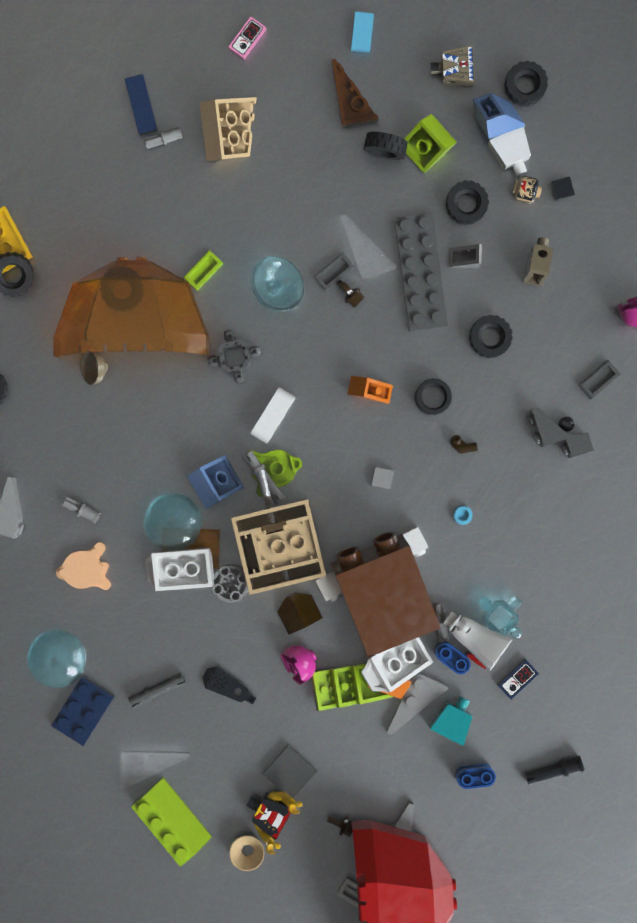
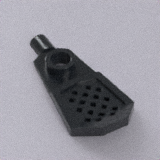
M215 666L206 669L202 677L205 689L238 702L247 701L251 704L255 702L256 697L249 694L248 688L220 667ZM239 688L241 689L242 693L240 695H236L234 690Z

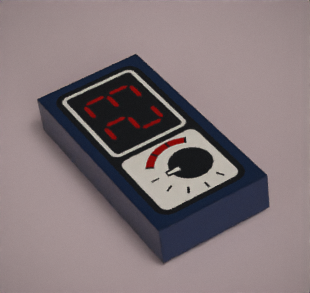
M524 659L497 685L512 700L539 673Z

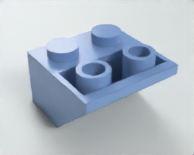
M492 93L473 99L475 118L488 139L525 126V123L510 101Z

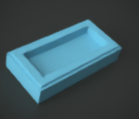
M355 11L351 51L370 53L374 13Z

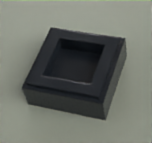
M570 176L551 181L555 201L575 195Z

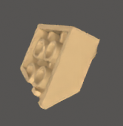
M257 97L216 99L199 102L207 161L250 156L252 143L251 121H254L255 114L252 112L253 104H256Z

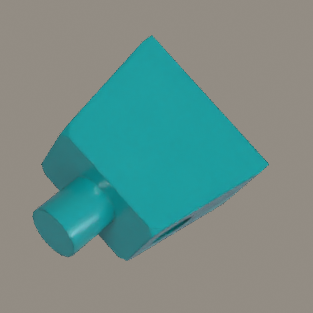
M459 696L455 705L447 701L430 723V730L463 746L473 717L471 713L465 711L470 700Z

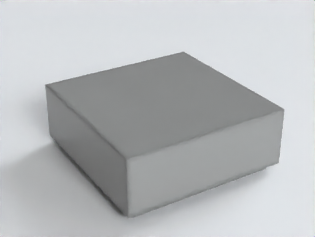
M375 467L371 486L390 489L394 471Z

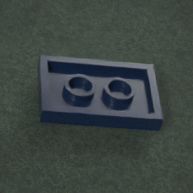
M82 676L51 726L84 746L115 696Z

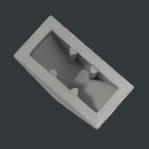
M482 244L449 248V267L479 268L481 265Z

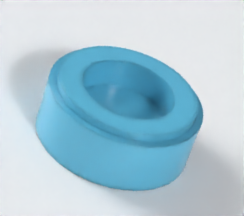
M458 506L453 511V519L458 524H468L472 519V511L467 506Z

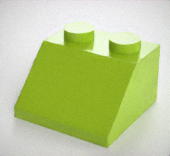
M432 114L420 120L404 138L408 142L406 154L423 173L428 171L457 143Z

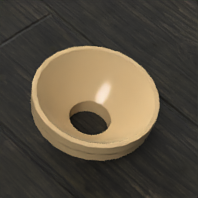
M242 835L232 843L229 854L231 862L236 868L242 871H252L263 862L265 850L262 842L257 837ZM243 846H252L253 853L245 855L242 852Z

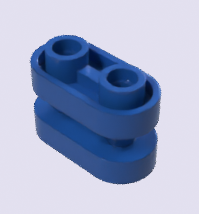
M448 641L436 643L434 654L438 660L457 674H465L469 671L471 666L470 660L464 653Z
M487 763L461 765L455 771V778L459 786L464 789L489 787L496 780L495 772Z

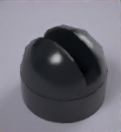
M563 417L559 420L558 426L563 431L569 432L574 428L575 423L571 417ZM563 421L572 423V426L564 425Z

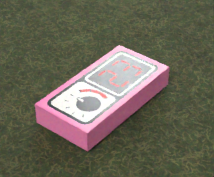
M250 17L229 45V49L245 60L266 31V27L253 17Z

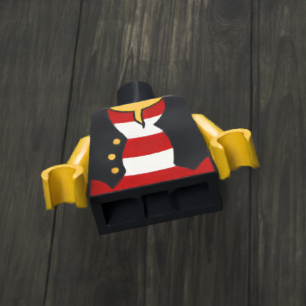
M284 791L266 792L261 801L251 796L246 805L255 811L252 822L261 839L267 845L266 851L268 854H276L273 846L275 849H280L281 845L278 842H273L274 839L277 840L289 816L300 813L296 807H302L301 801L295 802Z

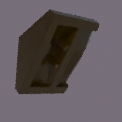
M294 593L284 599L277 611L288 635L304 629L323 618L311 594Z

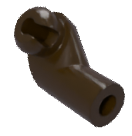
M454 435L451 438V446L460 454L478 451L476 442L466 444L459 435Z

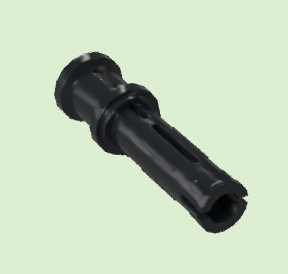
M580 755L572 760H561L560 764L525 773L527 784L530 785L562 775L569 777V774L576 772L584 773L585 770Z

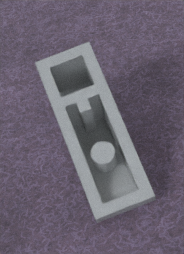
M8 476L0 500V535L17 538L18 535L22 534L24 528L22 524L23 517L16 478Z

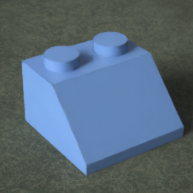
M226 455L198 468L187 476L205 509L244 488Z

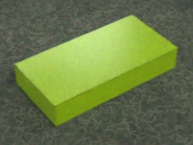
M208 250L183 278L198 291L223 265V262Z

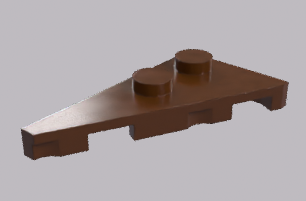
M332 59L342 127L377 122L379 120L377 114L373 112L367 100L360 94L357 86L347 76L341 64L336 59Z

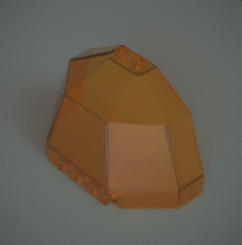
M118 257L117 261H112L72 283L53 337V357L62 359V356L104 352V345H107V352H124V344H127V352H144V344H147V351H162L163 348L166 352L203 354L206 357H210V336L188 281L154 262L148 261L147 257H136V260Z

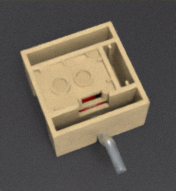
M265 470L257 471L267 509L231 518L249 595L325 577L326 570L308 499L274 507Z

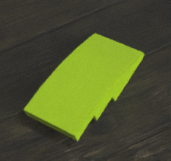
M367 662L315 671L311 677L317 711L335 707L341 708L354 704H365L393 696L379 691L373 692L367 687L368 684L362 675V670Z

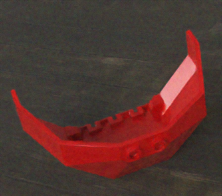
M372 820L351 821L356 880L361 884L357 885L358 901H366L358 903L359 921H367L361 923H450L454 910H457L456 897L453 898V891H456V880L452 879L450 871L426 836Z

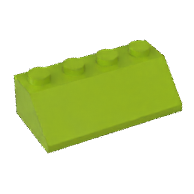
M164 777L137 798L131 806L180 867L192 858L212 837Z

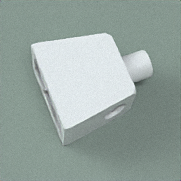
M524 127L489 140L487 146L503 170L513 167L516 176L527 172L524 162L530 158L531 153Z

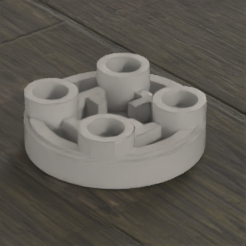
M227 564L216 570L212 592L217 598L224 602L233 603L238 602L247 594L248 586L242 567L235 564Z

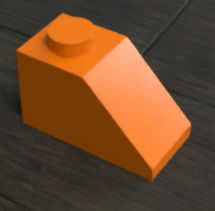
M351 376L347 395L389 404L393 385L366 377Z

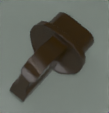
M339 280L337 285L347 294L344 302H349L353 307H356L364 299L360 288L351 289L345 282Z
M331 816L328 817L327 822L341 828L340 836L342 834L348 837L352 835L351 820H349L348 816H346L344 822Z

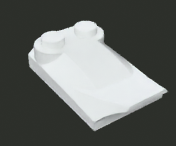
M210 547L152 552L145 559L148 581L154 585L155 591L213 587L214 570Z
M418 637L370 657L362 670V675L373 692L383 691L389 693L429 666L433 661Z

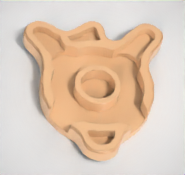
M98 542L90 550H81L70 554L62 566L57 568V577L65 580L74 588L84 589L96 586L103 590H108L111 587V582L106 577L109 564L100 561V557L106 549L105 544Z

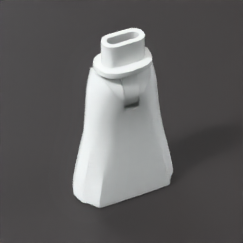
M451 612L443 623L450 628L449 631L489 671L495 666L512 641V639L461 614L458 616L454 612Z

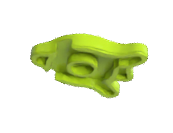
M276 449L266 453L252 450L258 461L264 464V469L277 487L290 483L296 472L302 467V460L300 458L293 457L283 450ZM251 474L258 482L256 494L259 497H263L259 480L255 475Z

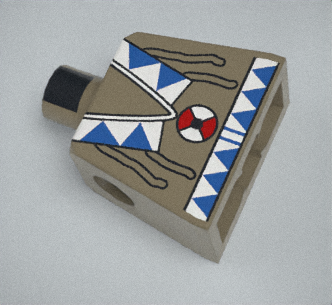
M473 45L442 52L441 62L430 63V73L441 74L442 84L473 87L475 82Z
M540 237L537 240V244L533 245L529 253L523 283L541 287L548 277L553 248L548 247L549 239Z

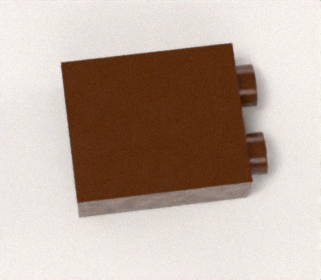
M394 532L383 533L374 538L373 546L359 551L358 547L346 548L336 555L338 560L330 563L368 658L441 628L411 547L403 534L396 536Z

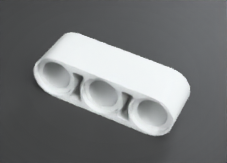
M279 387L254 426L251 435L267 444L296 397Z

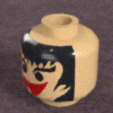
M521 176L515 180L512 194H515L517 200L532 203L535 197H540L542 187L539 186L538 179Z

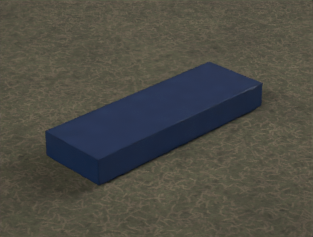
M140 74L125 78L139 135L158 131L144 75Z

